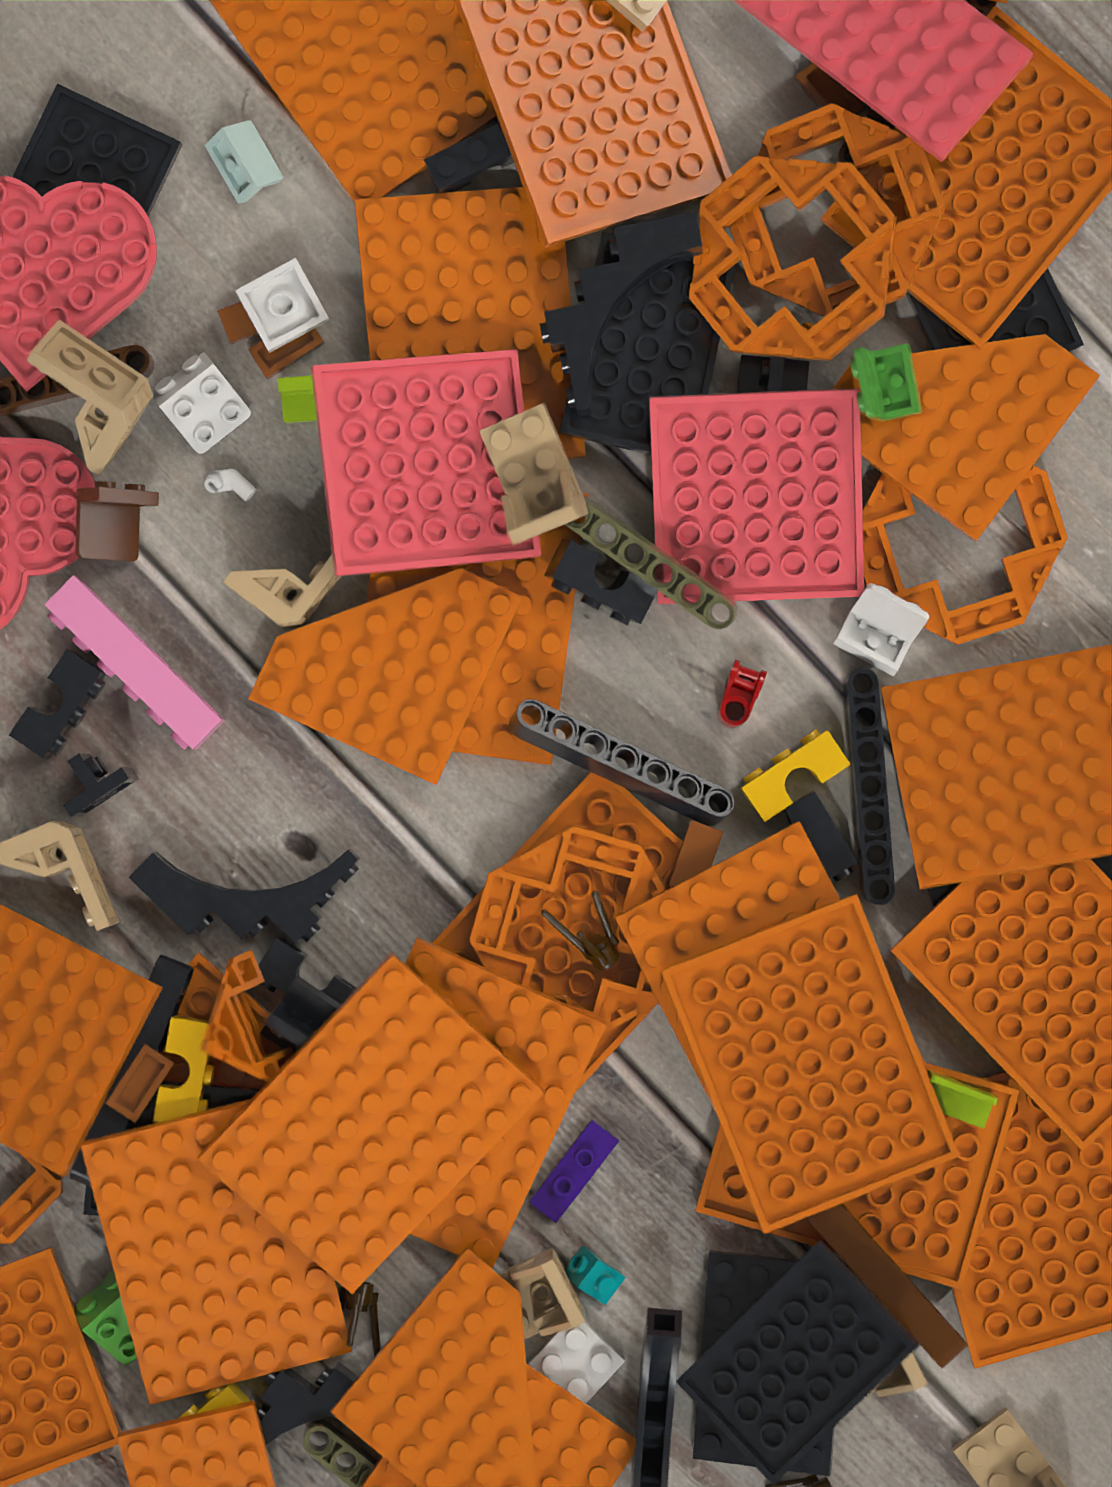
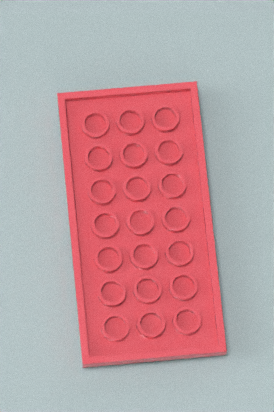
M733 0L940 162L947 157L1033 58L1032 51L965 0Z

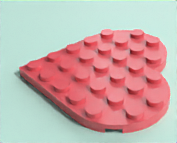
M0 176V361L26 391L46 376L26 360L31 351L58 320H61L90 339L129 307L148 286L156 266L157 241L146 212L132 196L120 188L104 182L100 184L75 181L56 187L41 197L26 183L10 176Z
M0 437V630L8 625L21 609L28 592L30 576H43L58 572L79 559L75 552L77 489L95 487V479L83 461L74 453L48 440Z

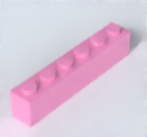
M73 575L44 604L51 611L47 615L48 618L61 630L65 627L70 629L76 635L72 641L86 654L91 650L100 659L96 664L109 677L112 678L116 674L125 683L121 689L136 702L140 698L148 705L149 708L145 712L158 725L161 726L165 722L174 731L170 735L172 739L184 750L188 746L197 750L225 721L80 578Z

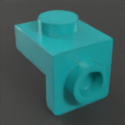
M584 1245L570 1259L568 1266L565 1268L568 1278L577 1288L605 1305L626 1278L619 1270L597 1257Z

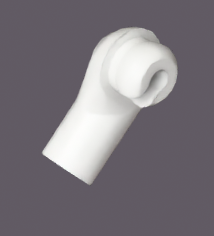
M232 468L214 470L204 480V486L210 493L234 490L245 502L257 491L247 479Z

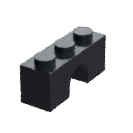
M499 122L424 159V163L437 193H448L470 185L471 180L480 173L496 166L504 168L514 163Z
M562 539L544 576L553 580L550 586L567 595L570 594L571 590L582 595L580 602L595 610H599L603 606L612 611L609 617L621 624L628 626L630 621L641 624L658 590L636 574L625 570L620 571L612 585L606 588L600 587L595 580L594 570L601 556L572 540Z
M66 649L47 677L56 683L63 692L61 708L54 714L45 715L34 707H27L9 736L42 758L49 759L51 755L56 757L67 742L64 736L71 726L76 728L84 718L87 711L83 708L90 697L96 699L103 690L106 682L102 679L106 673L75 652Z
M277 937L258 965L265 981L261 985L272 992L279 989L286 993L297 976L300 977V967L308 955L282 937ZM336 974L328 986L320 991L342 1005L357 987Z

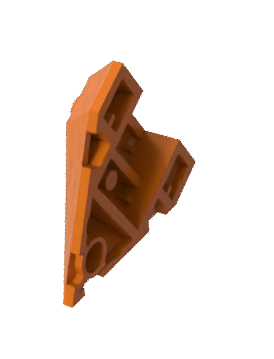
M249 950L228 959L200 1050L268 1082L294 1055L292 1046H289L271 1054L268 1052L244 993L245 990L265 982L253 951Z

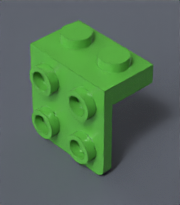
M901 344L876 351L863 347L854 348L855 357L851 358V369L854 377L859 378L861 392L857 393V401L861 413H866L867 418L882 422L923 413L910 344Z
M113 1270L106 1275L104 1280L95 1289L85 1294L79 1300L78 1304L75 1305V1314L81 1330L123 1365H129L137 1356Z

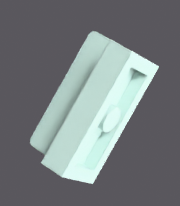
M250 120L222 127L204 145L238 204L247 202L261 188L279 183L284 178Z

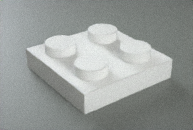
M296 258L235 290L269 353L329 321L324 308Z
M584 1322L572 1329L555 1333L528 1364L587 1403L625 1362V1358Z

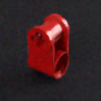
M734 660L717 711L718 719L724 726L736 728L748 720L755 700H757L762 689L767 671L762 669L758 672L742 666L740 661ZM728 703H737L741 706L743 716L740 720L732 721L727 718L725 707Z

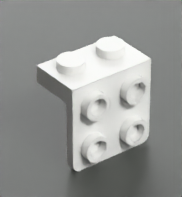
M205 352L199 356L194 355L187 359L179 372L172 377L163 378L152 392L158 406L199 454L205 453L251 415L250 409Z
M870 583L849 611L833 644L894 677L911 643L927 623L929 614L923 611L917 604L907 602L892 594L887 588Z

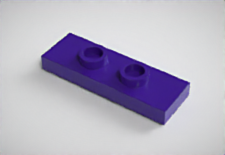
M591 1119L530 1198L529 1203L557 1223L618 1144L619 1140Z

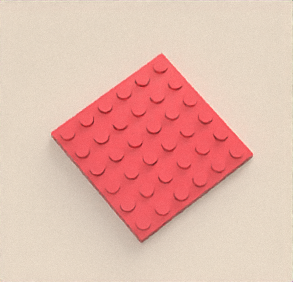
M517 350L313 365L311 367L335 577L541 556L539 535L520 543L512 544L507 531L501 498L506 494L479 432L484 428L524 412Z
M860 389L650 397L655 545L733 601L860 597L864 591L860 409L857 401V393L860 392ZM665 563L658 564L656 567L657 578L662 582H669L672 578V569ZM692 583L685 585V598L691 602L699 601L701 597L700 588ZM660 591L657 592L658 604H676Z

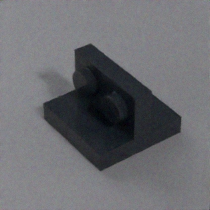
M741 354L737 393L807 390L810 361L785 359V357L779 356L763 357Z
M78 753L69 759L68 763L86 791L63 806L70 817H82L139 778L130 767H121L105 777L108 774V770L98 756L93 757L90 754Z
M297 976L279 1004L265 1021V1026L260 1034L282 1049L292 1046L295 1054L341 1004Z

